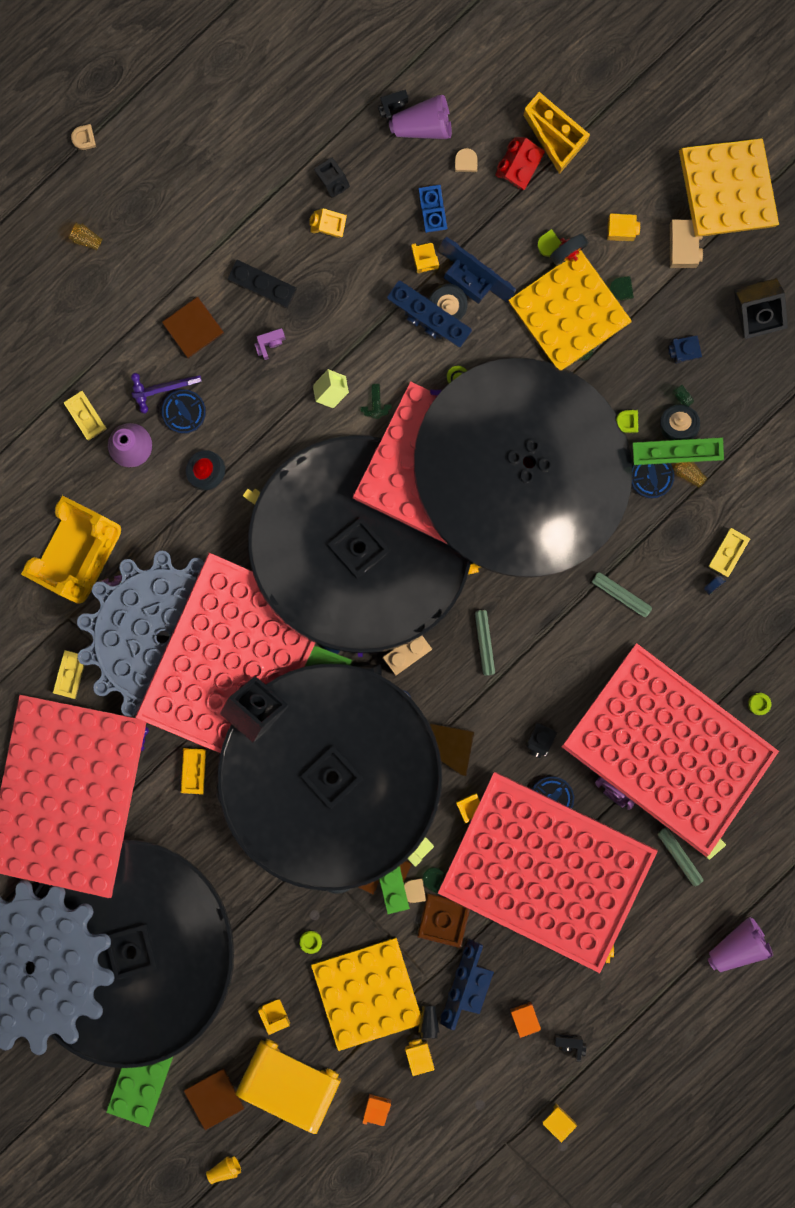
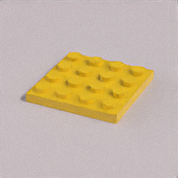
M763 139L687 147L679 150L695 237L763 229L779 225Z
M581 250L579 251L580 254L577 255L579 260L576 262L574 259L570 261L568 259L565 260V262L556 266L508 300L546 356L559 370L566 369L632 322Z
M397 937L311 964L338 1051L419 1025L421 1013Z

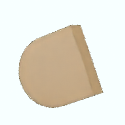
M91 124L74 129L71 140L76 148L86 150L96 147Z
M465 148L457 153L455 172H477V155L473 150Z
M422 878L409 880L404 884L408 902L426 901Z

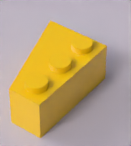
M540 92L524 110L523 116L560 174L587 143L590 134Z

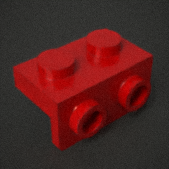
M515 137L509 143L506 155L499 162L495 176L506 179L520 190H525L545 151L527 138Z

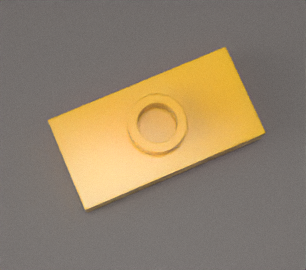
M183 748L181 793L204 794L206 749Z

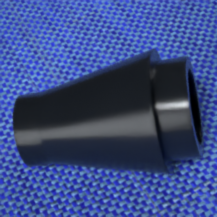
M422 1006L418 1028L420 1038H438L440 1031L436 1016V1006Z

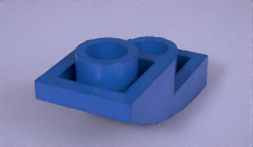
M441 185L418 188L425 233L446 230L447 223Z

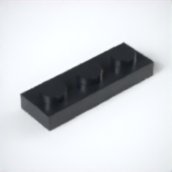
M236 260L227 279L287 309L297 290V287L240 260Z

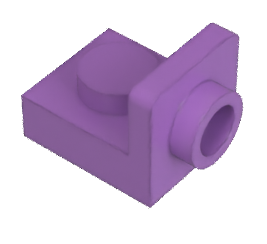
M282 328L257 336L258 343H255L258 356L263 355L264 360L269 359L265 346L269 345L270 348L277 347L282 344L283 340H286Z

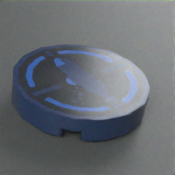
M177 390L165 399L162 406V417L165 424L172 431L189 434L197 431L203 425L206 417V407L202 398L195 392Z
M671 463L633 464L632 487L641 496L648 499L659 498L671 489L674 482V470Z
M549 776L542 778L532 788V790L571 809L574 806V793L571 786L559 777Z

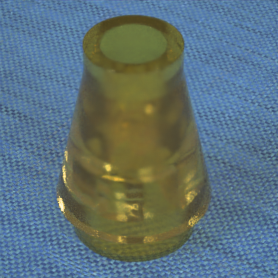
M77 222L68 237L73 240L72 243L98 250L103 240L83 223L79 224Z
M680 462L673 469L677 472V476L691 482L698 488L707 479L694 462Z

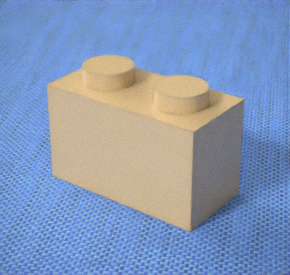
M672 220L670 223V268H697L699 262L703 260V249L699 248V240H702L703 236L695 237L692 220Z
M421 636L408 644L395 648L383 658L397 676L430 652L432 648L425 638Z

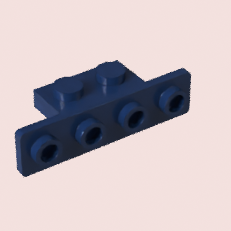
M448 237L444 238L438 251L454 264L443 278L461 288L467 296L478 304L489 291H492L508 303V300L516 292V288L497 275L491 268L477 260L474 255L461 248L455 241Z
M402 281L396 283L387 297L389 301L405 311L406 320L416 327L419 324L426 329L424 332L433 339H436V337L442 339L444 337L460 348L472 332L470 327Z
M468 939L464 947L460 965L456 970L454 983L449 991L445 1009L441 1014L440 1024L450 1030H455L461 1010L480 1014L494 973L490 969L477 966L483 945L471 939Z

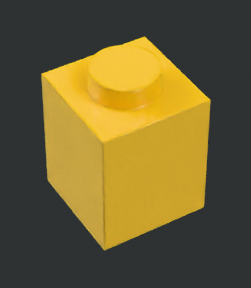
M610 214L608 217L607 240L634 241L636 235L640 234V222H636L637 215Z
M416 1039L408 1042L409 1046H406L405 1050L412 1075L415 1076L433 1071L434 1064L427 1040L422 1042V1039Z

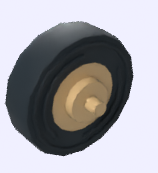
M442 284L436 287L429 296L431 302L458 320H461L467 311V296L456 285Z
M675 405L669 407L663 413L660 420V429L663 436L669 441L694 439L700 430V418L691 407Z

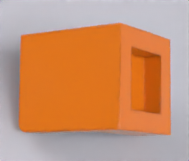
M531 1002L510 1009L520 1038L541 1030Z
M369 1094L362 1124L367 1125V1122L384 1126L390 1110L391 1099Z

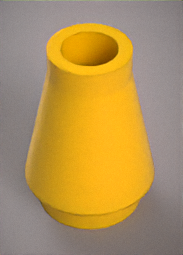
M226 1157L211 1170L207 1171L206 1176L211 1184L237 1178V1175L241 1173V1167L236 1157Z

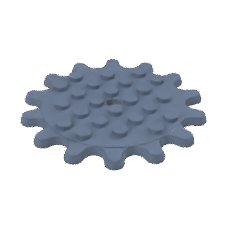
M158 551L154 555L153 566L148 570H140L133 560L125 559L119 566L122 580L118 585L109 586L102 581L96 582L93 585L92 593L99 599L101 605L98 612L94 614L83 613L77 619L78 627L90 632L93 636L92 644L79 651L77 655L78 661L83 665L95 664L100 667L101 676L94 683V692L99 696H105L111 691L121 692L124 697L121 711L127 717L136 715L203 566L204 562L200 558L191 559L182 570H177L172 566L170 555L166 551ZM160 631H166L169 634V639L165 643H160L156 639V635Z
M22 880L16 886V895L12 901H4L0 896V1049L10 1050L17 1038L24 1037L29 1041L31 1051L35 1055H42L47 1050V1040L52 1034L60 1035L67 1044H73L78 1040L79 1033L75 1023L79 1016L84 1015L91 1019H98L102 1016L103 1008L94 999L93 994L98 986H109L114 981L113 972L102 968L98 964L99 954L110 947L111 939L107 934L93 935L88 931L87 923L93 916L91 905L84 903L74 910L65 907V889L62 887L52 886L45 897L38 898L33 893L31 883L27 880ZM29 961L35 965L33 974H28L26 971V963Z

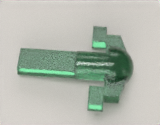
M372 384V410L368 411L366 406L361 407V412H364V416L379 419L389 414L392 405H384V409H381L380 384Z

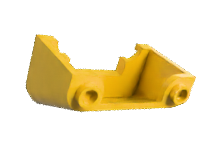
M62 495L55 507L56 517L61 519L60 524L42 558L34 557L28 560L21 575L62 597L81 604L88 598L93 585L96 583L119 539L121 527L108 518Z
M266 1039V1041L261 1040L237 1088L236 1096L303 1130L317 1134L341 1082V1078L338 1077L339 1074L328 1068L326 1071L322 1070L320 1072L281 1053L280 1049L277 1048L278 1044L270 1039Z

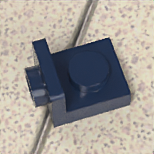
M698 335L682 339H672L671 345L668 346L670 358H674L675 363L702 358Z

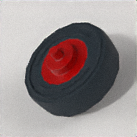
M583 234L576 235L567 240L563 237L560 239L562 244L559 245V248L550 257L555 265H560L567 259L569 261L574 259L576 262L579 260L577 257L580 254L579 251H582L588 245V240Z
M210 450L197 452L190 458L187 464V479L192 486L200 490H211L217 487L225 476L224 461L218 454Z

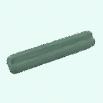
M598 572L593 578V584L641 616L647 617L651 612L652 607L601 572Z
M479 610L475 612L483 674L485 676L494 675L495 667L487 611Z
M667 827L661 829L658 832V836L693 886L701 884L703 882L702 876Z

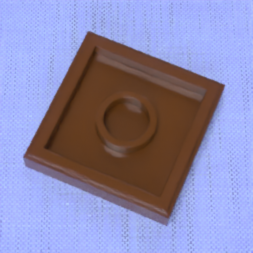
M199 297L193 299L162 322L188 359L224 334Z
M428 893L417 937L461 948L470 909L446 897Z
M224 1068L184 1089L204 1130L245 1109L241 1099L236 1096V1090Z

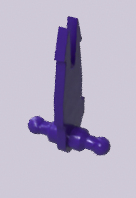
M133 373L131 375L134 383L132 397L139 403L140 412L147 413V396L201 382V376L188 377L144 388L143 384L140 383L139 374Z

